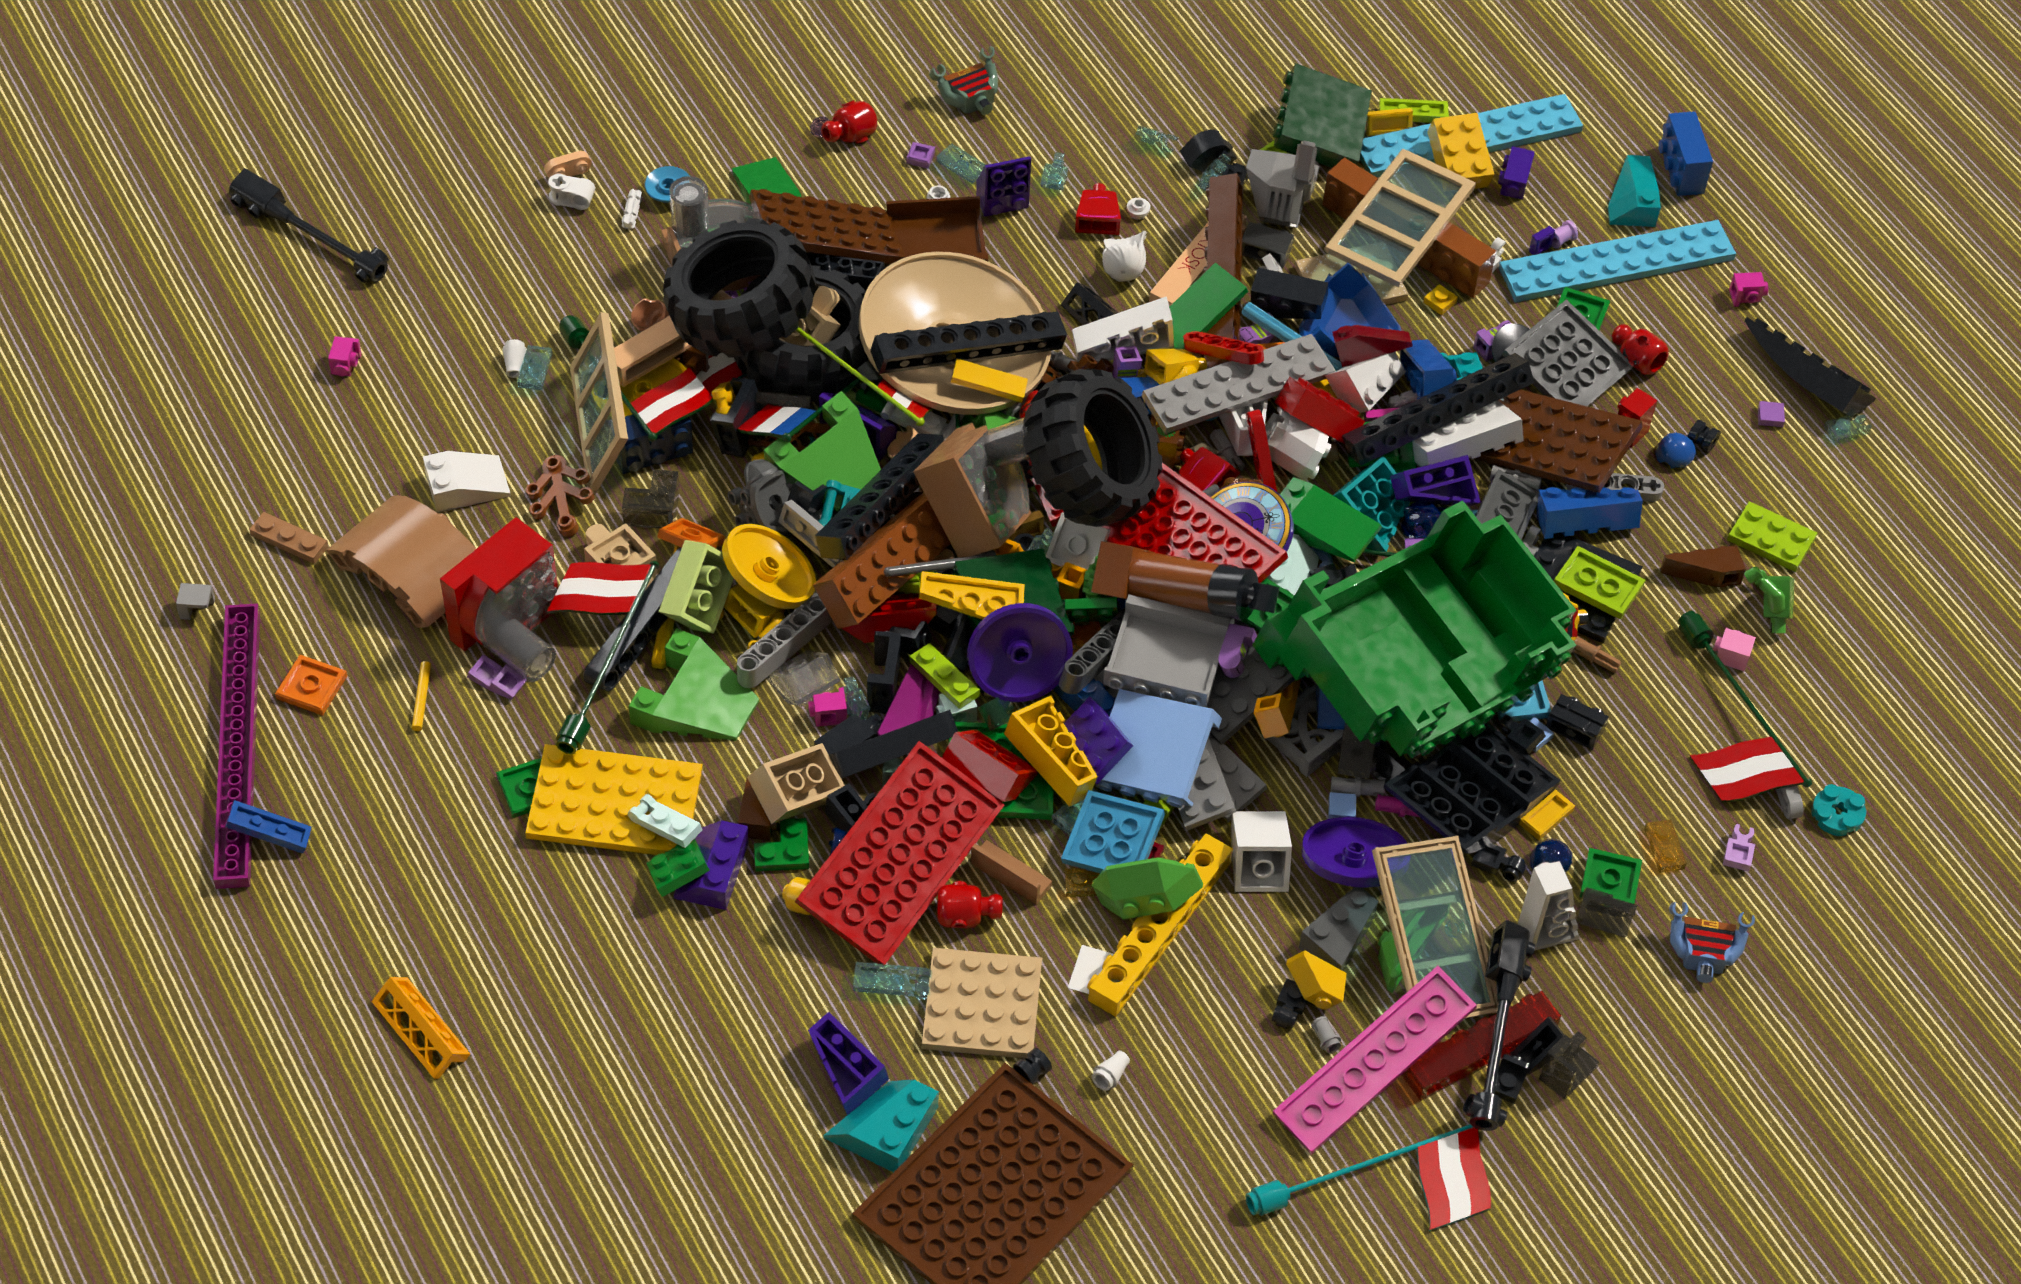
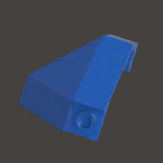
M1349 262L1334 275L1329 273L1324 281L1329 282L1328 298L1321 319H1303L1299 326L1302 337L1312 334L1321 349L1332 357H1339L1332 332L1342 326L1361 325L1401 331L1400 325L1364 273L1360 274Z

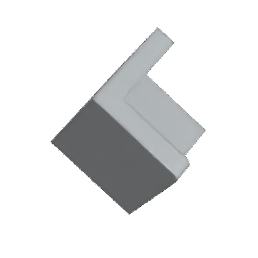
M180 584L176 601L180 619L190 620L193 608L206 609L209 604L215 603L212 585Z

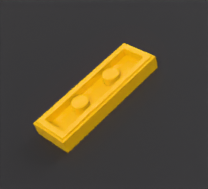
M958 358L956 359L951 383L1021 403L1024 399L1028 381L1027 378Z

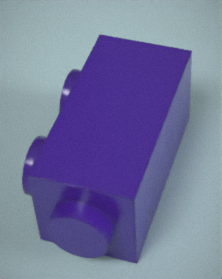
M1512 146L1510 155L1505 154L1502 168L1506 169V171L1500 172L1498 184L1502 185L1500 195L1523 200L1535 151Z

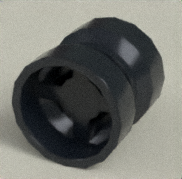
M1699 419L1692 426L1687 437L1693 441V444L1697 443L1701 445L1703 450L1710 452L1716 445L1721 431L1716 428L1707 427V424Z
M1034 1048L1027 1053V1058L1024 1060L1020 1059L1013 1064V1069L1030 1083L1034 1084L1040 1075H1045L1052 1070V1065L1048 1057L1040 1049Z

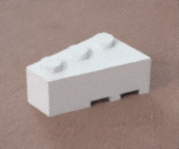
M1393 352L1344 367L1338 371L1326 374L1325 377L1338 399L1347 402L1351 407L1362 413L1369 411L1405 373V370L1396 353Z

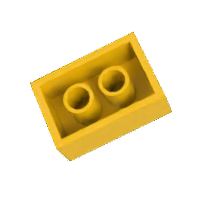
M1478 113L1434 118L1427 134L1435 163L1476 182L1475 189L1488 187L1494 176V170ZM1440 180L1444 193L1459 191V188Z

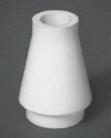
M508 340L502 348L506 375L517 378L521 376V369L527 349L524 342L520 340Z
M1117 1051L1112 1057L1094 1068L1092 1080L1098 1088L1107 1091L1116 1087L1126 1066L1130 1063L1127 1054Z

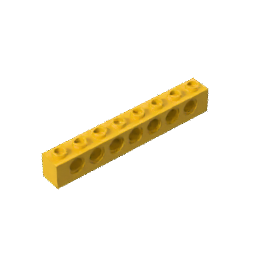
M1206 833L1200 841L1196 840L1189 850L1190 855L1186 860L1181 859L1179 862L1184 865L1187 863L1195 865L1203 882V888L1174 911L1137 917L1132 925L1131 933L1128 936L1124 935L1117 945L1115 954L1113 956L1109 955L1102 965L1103 970L1100 974H1094L1087 985V989H1089V1002L1115 1017L1119 1014L1231 864L1233 848ZM1160 921L1163 922V924H1157L1155 922ZM1145 940V941H1148L1149 943H1142V942H1140V941ZM1125 960H1132L1134 963H1128ZM1116 979V980H1119L1120 982L1115 983V982H1112V981H1110V980Z

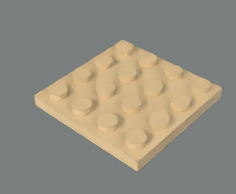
M933 948L922 1049L1027 1058V1053L1034 1049L1042 958Z

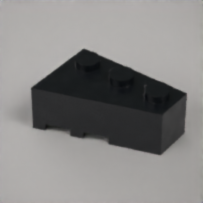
M1258 267L1251 289V303L1264 312L1270 313L1274 318L1321 319L1328 298L1329 282Z

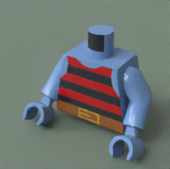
M1673 902L1669 907L1671 915L1674 916V920L1671 921L1670 944L1678 957L1683 959V966L1686 969L1697 970L1696 979L1699 982L1709 983L1713 980V973H1723L1725 966L1733 965L1743 954L1749 935L1747 929L1754 924L1755 917L1752 915L1751 923L1746 925L1741 921L1744 912L1739 914L1737 920L1740 925L1739 930L1736 929L1735 924L1684 917L1682 921V916H1685L1688 912V905L1683 902L1682 912L1678 914L1675 911L1676 903Z

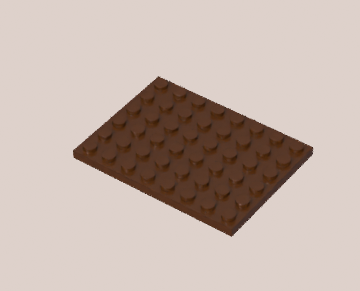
M1004 1063L852 1213V1219L930 1284H1023L1133 1170L1134 1164L1008 1064Z

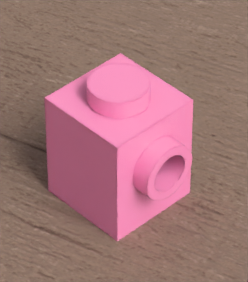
M1726 628L1723 638L1717 636L1713 650L1718 652L1717 656L1724 665L1745 671L1756 637Z

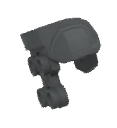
M763 459L747 463L744 469L746 486H743V489L738 487L728 492L730 503L733 506L738 504L741 511L739 515L735 516L736 525L757 524L768 527L788 539L791 538L793 534L778 522L784 503L787 502L790 494L783 470H778L775 465ZM769 499H771L774 509L770 507Z

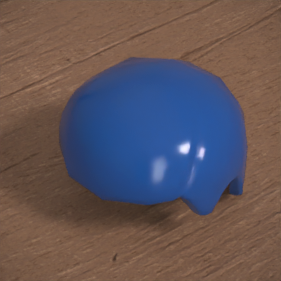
M1677 432L1667 434L1659 441L1655 449L1657 461L1659 463H1668L1671 469L1685 468L1692 463L1696 454L1693 441Z

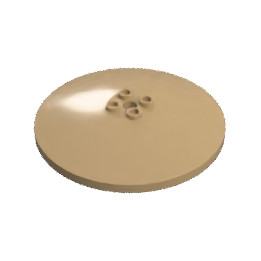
M927 252L900 259L886 267L874 278L864 295L860 307L859 334L864 351L877 370L870 351L875 335L897 333L905 330H920L928 327L949 326L951 324H965L973 321H988L996 318H1011L1019 315H1034L1044 311L1027 287L1002 268L985 260L961 253ZM1052 351L972 361L971 363L1027 378L1025 398L1042 380L1049 365ZM955 364L880 374L893 388L903 395L939 411L977 415L1000 411L1018 403L1014 400L951 383Z

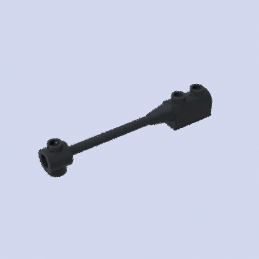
M244 168L230 184V201L236 207L241 208L245 204L249 207L247 209L248 212L257 219L263 215L267 218H274L294 225L354 261L353 267L356 271L354 275L361 282L366 283L369 279L373 282H378L385 276L389 258L383 251L374 247L371 252L363 250L357 253L297 217L284 205L286 201L278 187L248 169Z
M1505 920L1493 930L1485 977L1497 982L1498 1009L1483 1092L1470 1094L1463 1105V1114L1470 1117V1125L1482 1131H1492L1497 1129L1498 1126L1501 1127L1507 1118V1111L1501 1109V1098L1494 1094L1509 1006L1514 999L1519 985L1522 981L1526 982L1530 977L1531 967L1525 965L1526 958H1531L1535 951V944L1529 941V930L1509 920Z

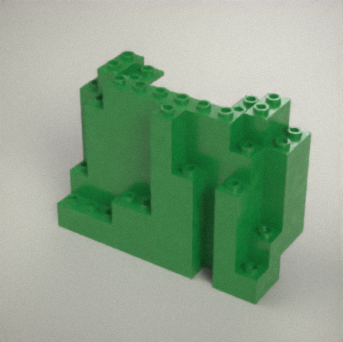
M1461 501L1442 511L1427 538L1326 589L1324 587L1329 580V576L1324 570L1304 579L1288 608L1268 617L1252 644L1270 669L1278 665L1281 667L1286 666L1296 681L1304 676L1307 678L1312 677L1360 742L1369 739L1372 744L1380 740L1384 742L1389 741L1399 756L1408 753L1411 758H1414L1419 754H1422V756L1429 754L1440 743L1442 745L1448 744L1455 738L1456 734H1459L1462 739L1471 734L1473 737L1479 735L1486 729V722L1491 720L1495 713L1499 711L1501 713L1507 712L1519 700L1521 703L1527 701L1534 695L1533 689L1538 682L1547 677L1553 679L1562 672V665L1572 658L1571 653L1576 647L1575 642L1564 629L1572 623L1570 619L1577 610L1502 515L1481 524L1464 501Z

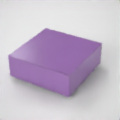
M913 142L906 157V164L929 169L935 154V147Z
M1760 401L1758 405L1759 425L1783 427L1785 423L1784 403Z

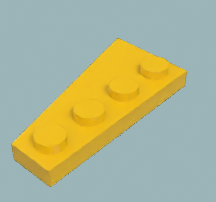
M922 571L919 598L983 620L987 615L1001 607L1024 603L1025 584Z

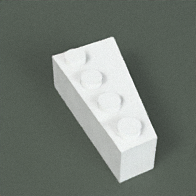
M1167 296L1072 329L1078 362L1083 354L1092 356L1097 363L1101 358L1111 361L1114 358L1115 347L1136 346L1139 355L1146 354L1147 349L1174 348L1173 320ZM1125 353L1122 356L1123 358L1131 357V354Z
M1497 400L1412 441L1414 461L1422 467L1465 455L1474 459L1481 456L1480 452L1492 448L1494 451L1504 448V444L1514 441L1515 444L1524 441L1522 419Z
M1560 861L1554 863L1545 862L1534 867L1519 917L1518 925L1529 930V941L1535 944V950L1580 939L1577 932L1578 925L1575 920L1576 911L1573 907L1575 905L1573 890Z

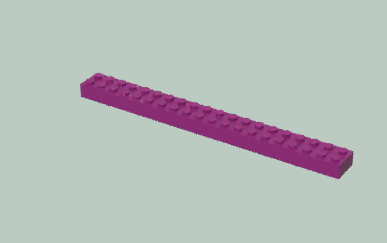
M258 604L225 605L213 881L216 889L250 887L252 836L226 828L225 825L234 800L253 806L260 610Z

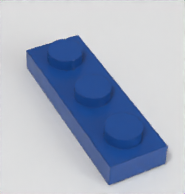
M236 800L231 805L225 825L226 828L302 854L306 849L312 828L309 825Z

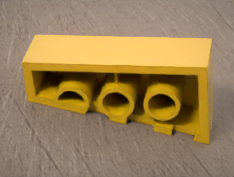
M1049 696L1013 712L1004 735L1070 807L1085 800L1088 790L1092 791L1097 775L1084 752L1079 751L1075 744V736L1072 732H1068L1064 725L1065 719L1061 712L1056 711L1054 707L1055 701L1052 696Z

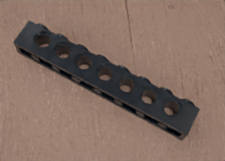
M1058 311L1041 312L1034 315H1019L1011 318L973 321L971 323L928 327L920 330L882 333L875 335L870 351L879 374L955 364L957 358L972 362L1061 350L1068 334Z
M1514 353L1342 435L1349 457L1360 466L1535 383L1529 362Z
M918 433L815 535L821 558L847 560L920 486L913 471L944 441L943 435Z

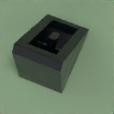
M1547 1017L1510 1054L1521 1058L1530 1065L1527 1075L1561 1058L1567 1037L1553 1019Z

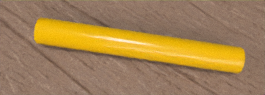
M423 661L420 664L412 721V730L421 731L423 726L431 663L428 661Z

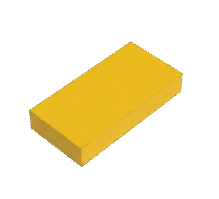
M1411 108L1368 112L1366 135L1376 136L1412 128L1413 110Z
M1555 789L1521 818L1519 825L1537 840H1540L1574 811L1575 805Z

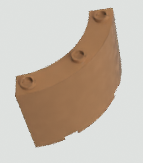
M397 495L391 496L326 549V551L340 570L351 571L356 574L364 572L367 574L368 580L383 592L387 589L397 597L395 603L405 612L416 628L429 627L445 613L440 578L476 548L450 523L443 513L438 514L414 499Z

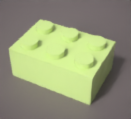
M685 540L659 612L692 630L714 634L734 579L725 565L722 552L706 543Z

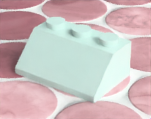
M1293 534L1287 551L1289 558L1267 578L1295 595L1302 581L1310 577L1309 571L1317 569L1319 556L1299 535Z

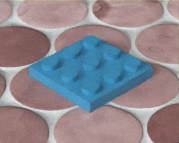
M1088 790L1061 857L1062 863L1101 873L1106 866L1148 859L1165 816L1164 809Z

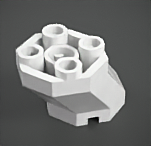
M1279 406L1277 409L1279 414L1273 413L1265 426L1271 461L1305 481L1308 477L1314 479L1319 471L1318 464L1321 458H1325L1330 451L1329 437L1327 434L1290 415Z

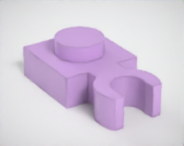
M1736 824L1732 832V838H1729L1727 841L1723 865L1749 872L1755 844L1750 843L1754 835V828L1750 827L1748 834L1743 835L1739 832L1740 825Z

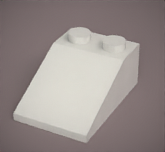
M445 451L423 456L425 473L437 513L511 496L499 455Z

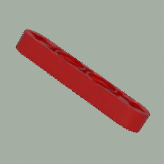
M1198 331L1188 332L1183 335L1184 349L1190 352L1247 365H1256L1264 361V349L1261 345Z
M1259 409L1246 412L1247 428L1258 483L1264 484L1277 492L1262 413Z

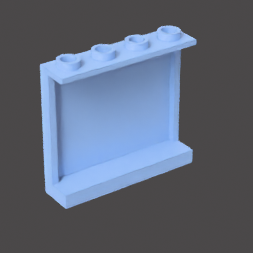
M1119 689L1110 718L1133 744V747L1096 787L1111 792L1112 789L1120 790V793L1129 797H1135V794L1143 795L1144 799L1151 802H1158L1159 799L1167 801V804L1177 808H1182V805L1192 807L1193 802L1188 799L1210 730L1212 727L1219 728L1222 717L1211 708Z

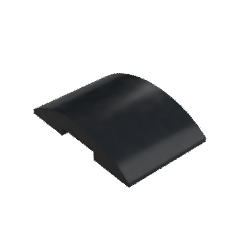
M1488 722L1485 724L1486 729L1475 737L1471 734L1462 739L1459 734H1456L1455 738L1445 748L1421 764L1417 761L1385 783L1383 787L1445 838L1458 836L1462 852L1468 854L1486 848L1519 825L1520 819L1551 794L1561 781Z

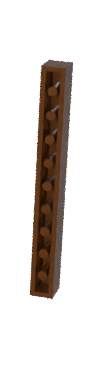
M1237 173L1210 177L1209 187L1206 188L1209 207H1206L1208 227H1205V236L1208 246L1204 248L1207 261L1204 273L1214 263H1217L1241 282L1243 184ZM1241 300L1207 333L1240 340ZM1201 354L1207 361V369L1229 362V360Z

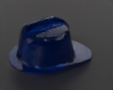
M1424 500L1417 501L1404 508L1405 517L1401 523L1403 534L1408 538H1427L1442 511L1447 508L1436 507L1431 502Z

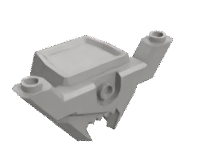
M1301 141V144L1297 146L1296 155L1256 149L1251 150L1246 170L1260 221L1298 228L1304 201H1308L1314 192L1320 169L1318 162L1315 161L1317 153L1315 143Z

